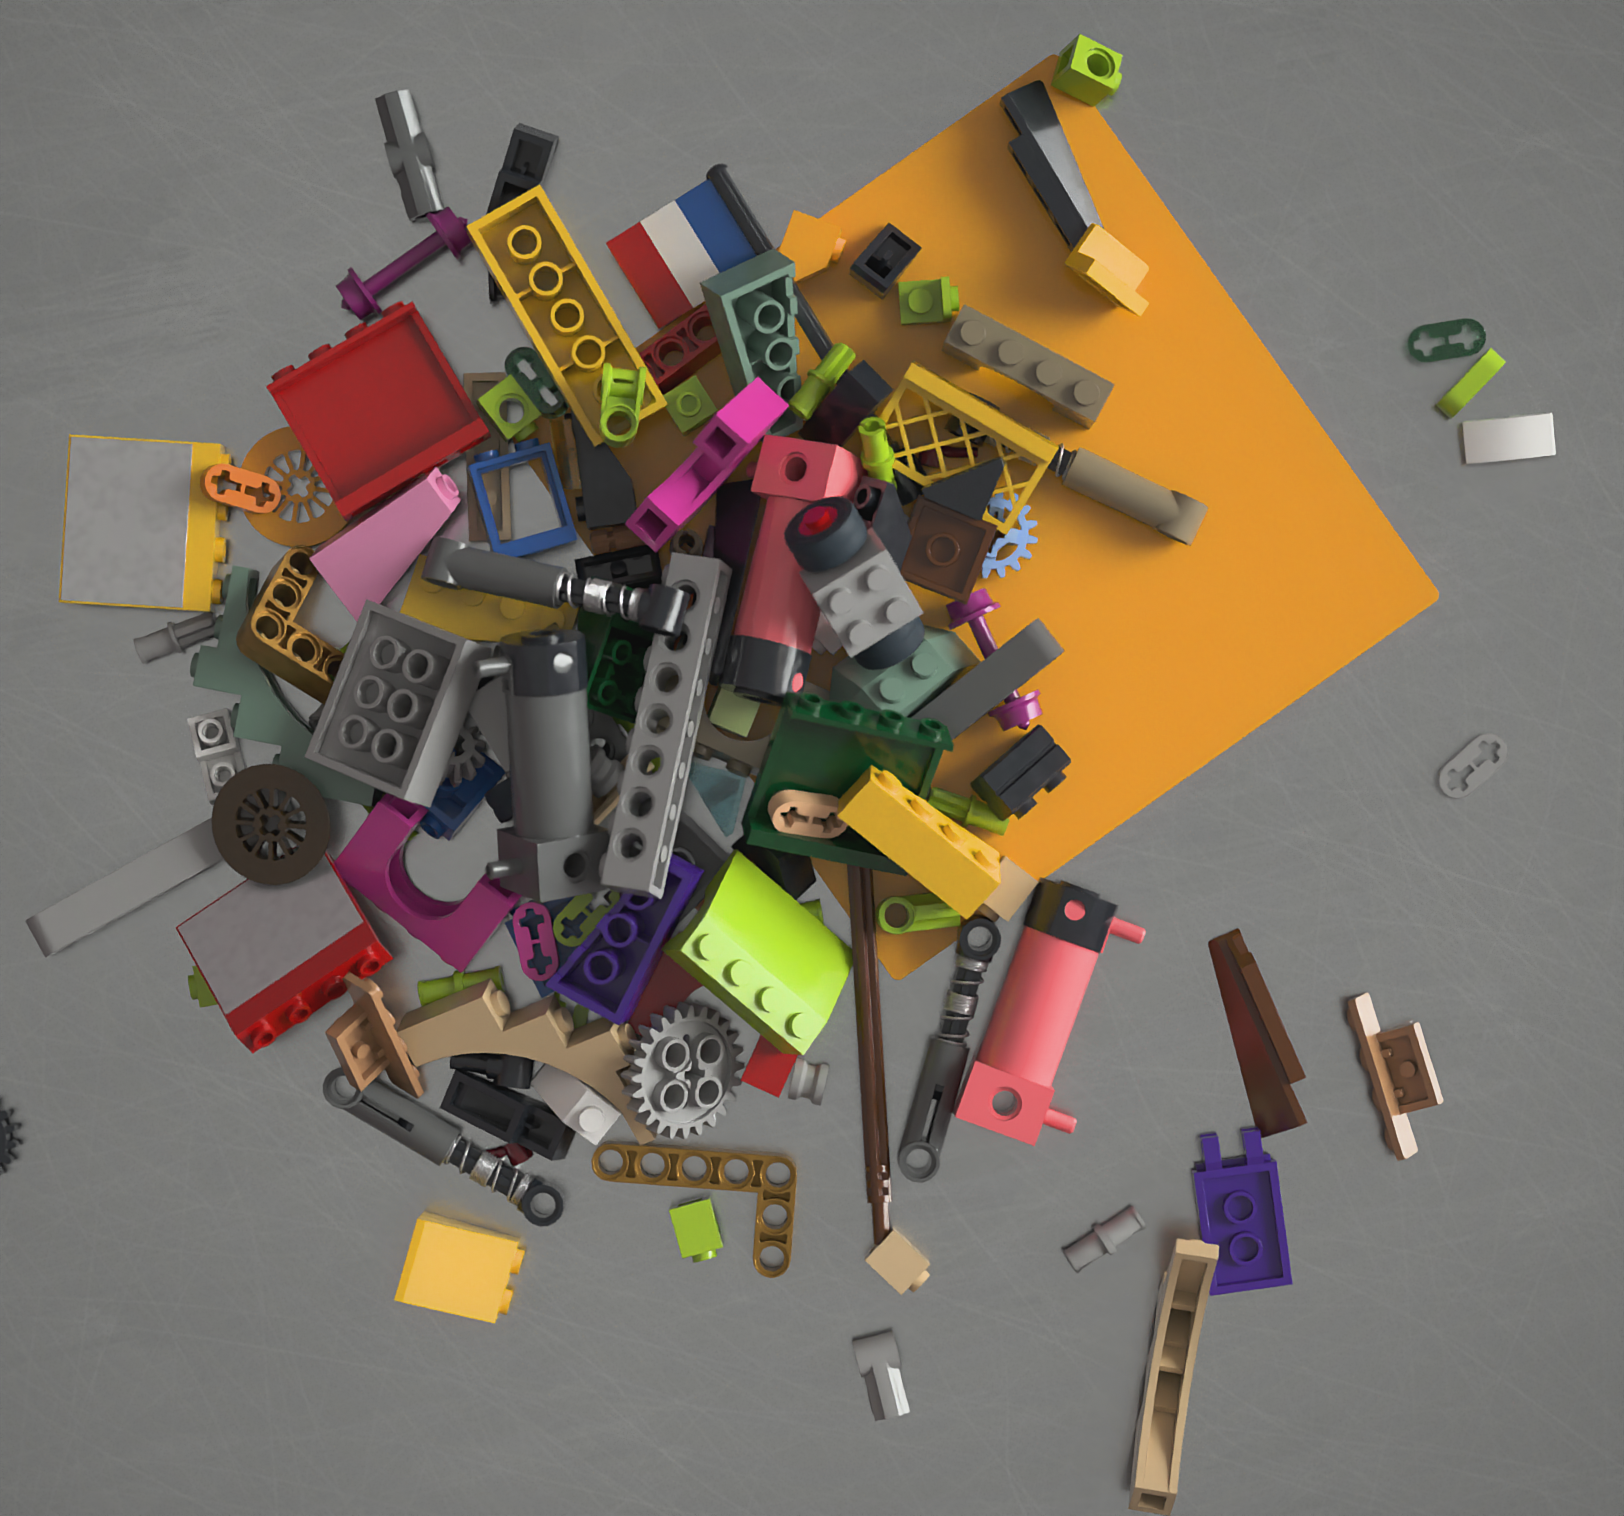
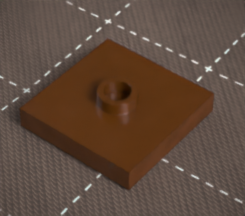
M918 495L907 523L912 538L900 573L905 581L967 605L998 525L982 519L978 521Z

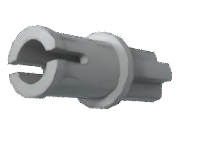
M206 612L175 625L172 621L168 622L167 628L133 639L135 649L143 664L176 650L178 653H183L184 647L213 637L216 620L212 613Z

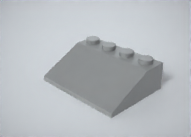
M366 599L305 758L403 800L430 807L481 677L477 678L473 674L472 665L475 661L489 659L492 649Z

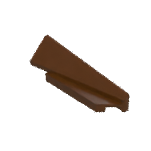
M1239 928L1211 939L1208 942V947L1255 1126L1260 1130L1261 1137L1265 1138L1308 1123L1291 1084L1306 1078V1075L1252 953L1249 952Z

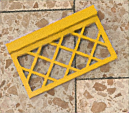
M914 360L880 416L886 424V429L899 426L905 447L904 451L894 453L895 461L892 468L922 486L933 483L932 479L946 478L948 475L956 474L989 461L975 462L970 439L988 435L996 440L999 456L1003 455L1005 460L1003 472L1007 486L994 489L992 495L1009 491L1013 508L1005 522H1002L990 515L986 507L982 520L998 525L997 530L1005 535L1010 531L1059 449V446ZM907 388L923 397L927 414L903 420L898 402ZM929 401L943 410L932 412ZM895 409L898 421L886 424ZM950 413L959 418L963 435L939 441L933 417ZM928 419L934 443L910 449L904 425ZM966 423L979 431L968 434ZM965 440L970 465L946 470L941 446ZM1002 444L1016 453L1004 455ZM936 448L942 472L924 476L916 471L912 454ZM907 455L909 466L896 458ZM1023 456L1038 465L1030 480L1016 484L1011 483L1007 460ZM1025 487L1016 502L1014 489Z

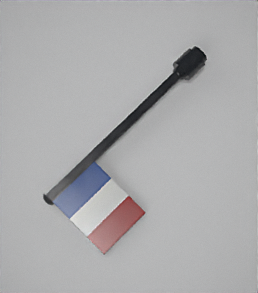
M720 163L712 166L706 173V181L606 242V245L658 329L705 301L700 282L774 249L725 169L728 167L726 164ZM792 278L793 295L797 297L798 314H794L820 359L823 360L834 345ZM848 368L836 382V385L850 372ZM874 412L871 417H878V416H877V414ZM886 431L888 445L893 449L894 453L904 451V445L900 447L897 441L893 442ZM913 453L912 457L916 471L927 476L921 463ZM907 455L896 458L909 466ZM893 468L894 479L897 484L896 491L902 506L916 500L918 495H924L922 491L924 486Z

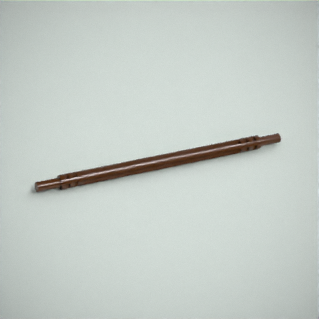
M847 864L867 1203L872 1205L874 1245H879L890 1233L888 1202H892L873 870Z

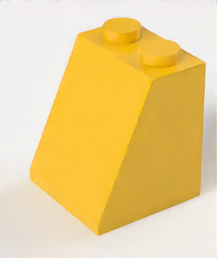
M424 1211L417 1218L394 1300L495 1323L499 1313L507 1315L513 1291L506 1289L510 1273L518 1275L525 1251L518 1249L520 1238Z

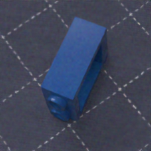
M538 438L514 444L516 452L499 456L498 449L473 456L475 463L468 465L467 471L491 552L520 558L578 540L550 442L540 445ZM540 458L560 527L501 544L481 475Z

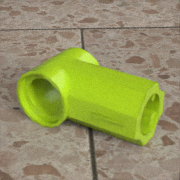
M933 892L890 896L884 898L878 904L875 911V918L879 927L891 934L961 926L960 914ZM894 903L901 904L906 910V919L898 927L889 926L884 917L887 907Z

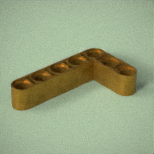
M296 545L291 547L271 569L237 633L236 642L240 652L246 657L325 705L334 683L328 674L336 678L345 654L293 622L319 573L309 559L315 551L305 545ZM291 566L297 569L300 575L295 573ZM274 598L278 599L283 606L276 603ZM256 629L261 631L267 639L261 637ZM292 652L297 653L302 661L298 660Z
M606 1141L595 1150L591 1160L592 1169L600 1179L605 1181L758 1193L753 1248L754 1267L762 1276L768 1278L779 1277L789 1268L797 1181L796 1165L789 1156L772 1152L652 1143L640 1146L639 1142ZM606 1150L617 1151L623 1160L622 1167L616 1172L604 1170L599 1160L602 1152ZM656 1153L663 1158L665 1168L661 1173L650 1175L643 1170L641 1160L646 1154ZM691 1156L700 1157L706 1163L707 1170L699 1178H691L683 1170V1162ZM738 1159L746 1163L749 1172L745 1179L732 1181L726 1176L724 1167L729 1161ZM780 1162L789 1168L790 1178L787 1182L777 1185L768 1180L766 1170L771 1164ZM774 1204L782 1206L787 1212L785 1222L779 1226H771L766 1223L763 1218V1212L766 1207ZM774 1246L782 1251L784 1260L781 1265L770 1268L762 1264L760 1253L766 1247Z

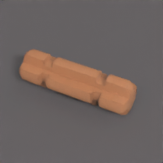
M626 525L613 527V531L609 532L603 529L590 533L591 548L595 554L611 552L610 548L622 550L647 545Z

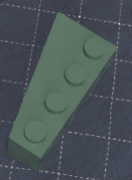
M771 249L700 282V286L735 397L759 377L779 397L788 403L801 388V376L797 374L796 355L800 354L799 338L795 336L794 314H798L797 297L793 295L792 277H796L795 262L775 249ZM787 408L766 434L785 437L802 429L803 419Z

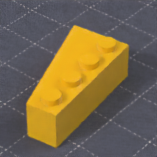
M419 554L400 611L403 614L471 641L500 643L501 637L508 634L544 629L554 622L557 623L560 629L575 630L580 607L572 608L569 603L565 602L561 607L555 609L465 588L454 590L440 587L421 578L427 556Z
M870 765L838 800L837 816L966 920L1000 885V853L929 805L924 799L903 787L900 781L886 770L881 772L873 765Z

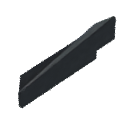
M1036 80L1001 97L1000 105L1019 135L1009 142L1007 149L1072 252L1090 224L1095 223L1103 229L1104 227L1044 83Z
M753 479L724 483L716 492L715 526L709 525L701 556L720 559L732 569L709 677V683L715 686L719 682L724 667L761 500L759 495L751 492ZM693 593V598H692V602H691V607H692V606L695 604V602H696V599H697V594H696V593ZM687 634L684 635V640H683V645H684V646L686 645L687 640H688V635H687Z

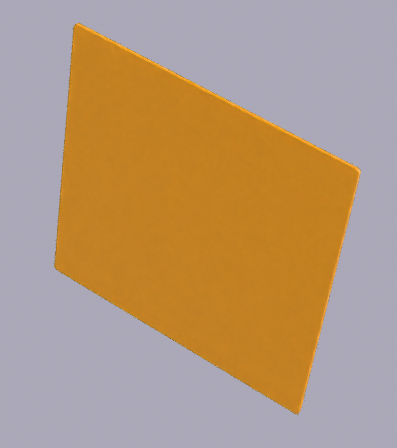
M1055 54L1045 58L819 219L842 228L840 238L847 240L838 264L831 261L826 272L797 284L833 345L842 342L855 353V359L848 367L849 371L864 360L893 389L890 395L877 407L875 413L878 418H880L914 360L963 390L995 404L1000 408L999 411L1029 427L1031 430H1035L1041 433V435L1044 434L1056 445L1063 443L1064 449L1070 452L1075 449L1078 451L1079 447H1082L1162 487L1185 494L1209 508L1191 546H1188L1157 532L1153 527L1062 485V475L1056 477L1054 471L1046 468L1024 505L1031 507L1025 515L1026 521H1037V526L1028 530V535L1038 538L1036 544H1027L1025 547L1032 554L1030 560L1019 557L1017 561L1021 569L1016 572L1010 566L1005 567V577L1001 579L996 569L990 570L987 579H983L981 568L972 593L985 588L991 600L999 602L1001 606L983 615L998 649L1039 618L1064 649V652L1017 689L1020 697L1039 689L1041 694L1038 696V703L1043 714L1029 720L1030 724L1027 730L1015 726L1003 732L997 719L989 717L988 713H986L952 740L954 744L952 752L943 750L931 783V789L937 787L967 798L975 795L977 796L976 800L986 803L971 788L970 783L1038 724L1042 725L1054 739L1055 744H1058L1071 758V763L1062 770L1067 778L1049 793L1044 788L1033 796L1037 804L1019 820L1014 814L1008 818L1010 820L1003 836L969 824L967 827H963L1000 853V860L1003 856L1008 857L1037 881H1039L1040 877L1046 878L1425 610L1439 598V592L1096 107L1051 86L1059 58ZM1036 80L1044 83L1105 231L1149 266V271L1135 290V292L1150 303L1141 317L1117 307L1064 264L1071 251L1007 149L1009 142L1019 135L1000 105L1001 97ZM891 223L921 246L922 249L882 300L849 275L854 261L885 226ZM949 276L950 286H958L959 311L952 312L951 322L901 326L898 282L940 279V277ZM704 301L684 313L636 347L638 354L705 305L706 302ZM965 304L1114 383L1115 385L1092 427L1087 429L1053 411L1054 405L1016 381L985 367H980L979 370H976L942 352L944 341L963 305ZM794 316L795 336L799 338L800 354L796 355L797 374L801 376L802 387L808 378L807 372L810 369L815 370L822 360ZM713 326L701 328L697 338L703 341L712 339L716 335ZM671 351L665 356L663 363L668 366H674L682 360L684 354L680 351ZM722 353L683 381L685 382L696 375L718 409V412L735 398ZM907 388L898 402L903 420L927 414L923 397ZM563 399L534 421L539 428L523 441L538 438L540 445L550 442L574 528L591 553L599 555L592 551L590 533L606 529L607 532L613 531V527L589 530L586 521H578L575 497L583 496L581 479L573 480L570 455H576L577 450L575 438L567 439L564 414L571 413V409L566 400ZM929 401L932 412L943 410ZM664 407L638 423L635 439L629 445L621 448L607 445L633 481L637 508L647 496L670 477L697 448L693 441L710 421L684 437ZM895 409L886 424L898 421ZM950 413L933 417L939 441L957 437L944 429L951 415ZM928 419L904 425L911 449L927 443H934ZM899 426L886 429L893 442L897 441L900 447L904 445ZM631 427L617 434V436L625 435ZM800 430L785 436L788 438L804 440L798 434ZM859 431L842 448L860 458L863 446ZM513 437L514 444H517L518 441ZM964 440L944 446L966 447ZM759 441L724 483L754 479L747 476L746 468L751 461L758 462L763 442ZM984 442L983 446L980 447L971 443V447L978 448V458H974L976 463L999 457L997 444L993 447ZM1003 448L1004 455H1009V454L1014 453V452H1012V451H1011L1010 453H1006V452H1005V448ZM919 452L914 453L918 459ZM943 457L946 470L970 465L969 458ZM1019 457L1006 461L1012 484L1030 480L1038 466L1037 464L1036 466L1030 465V463L1022 461V459L1019 460ZM540 458L528 461L550 493ZM922 465L927 475L942 472L941 467L936 469ZM1003 471L995 489L1007 486ZM943 477L936 478V479H932V480H933L934 482H936V481H938V480L943 479ZM1025 487L1014 489V494L1019 495V498ZM1009 491L1003 492V499L1009 500ZM716 493L702 510L682 528L683 531H687V529L695 531L702 540L703 546L709 525L715 526ZM762 497L731 635L734 633L767 500ZM916 500L902 506L904 514L909 518ZM1004 508L1003 518L1006 520L1010 512ZM1016 519L1011 528H1016L1020 530L1018 521ZM996 530L988 550L989 553H991V547L997 538H1004V533ZM671 540L658 550L662 573L665 566L670 564L671 553L669 549ZM683 543V546L680 547L686 553H689V550L692 549L687 543ZM1005 545L999 549L996 561L1009 557L1018 546ZM610 548L611 552L619 551L616 548ZM905 581L924 612L919 616L923 625L955 632L981 662L985 660L968 623L949 630L948 625L951 619L946 605L956 600ZM679 636L674 643V651L679 643L681 636ZM843 646L834 655L827 650L820 655L812 648L810 654L812 658L806 681L830 691L833 667L849 656ZM709 681L704 700L706 714L718 688V684L717 686L711 685ZM1003 700L1002 702H1000L997 706H995L993 709H991L990 711H992V710H994V709H996V708H998V707H1000V706H1002V705H1005L1004 700ZM760 703L747 737L742 738L718 727L715 728L723 735L734 740H758L772 733L781 706ZM750 773L749 776L755 783L757 776ZM950 818L960 826L962 825V821ZM810 857L813 867L850 918L847 864ZM873 870L875 911L878 904L884 898L890 896L932 893L909 873L907 876ZM894 903L887 907L884 917L888 925L898 927L904 923L906 910L901 904ZM978 909L972 914V915H975V914H976V915H984V914H983L981 911H979ZM960 915V924H961V922L965 919V918H964L963 916H961V915ZM876 922L878 959L893 979L901 980L957 940L959 926L891 934L882 930Z

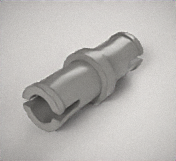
M1131 1205L1127 1210L1103 1226L1099 1223L1093 1226L1091 1234L1062 1252L1071 1267L1078 1274L1082 1269L1106 1253L1111 1256L1117 1252L1116 1247L1147 1227L1139 1213Z

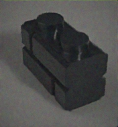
M1038 724L970 783L971 788L987 803V806L999 820L1004 821L1013 814L1019 820L1037 804L1033 798L1037 792L1044 788L1049 793L1067 778L1062 770L1071 763V758L1058 744H1055L1054 739L1045 728Z

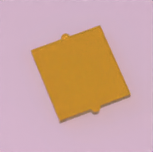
M571 419L550 420L553 455L563 489H580L581 483Z

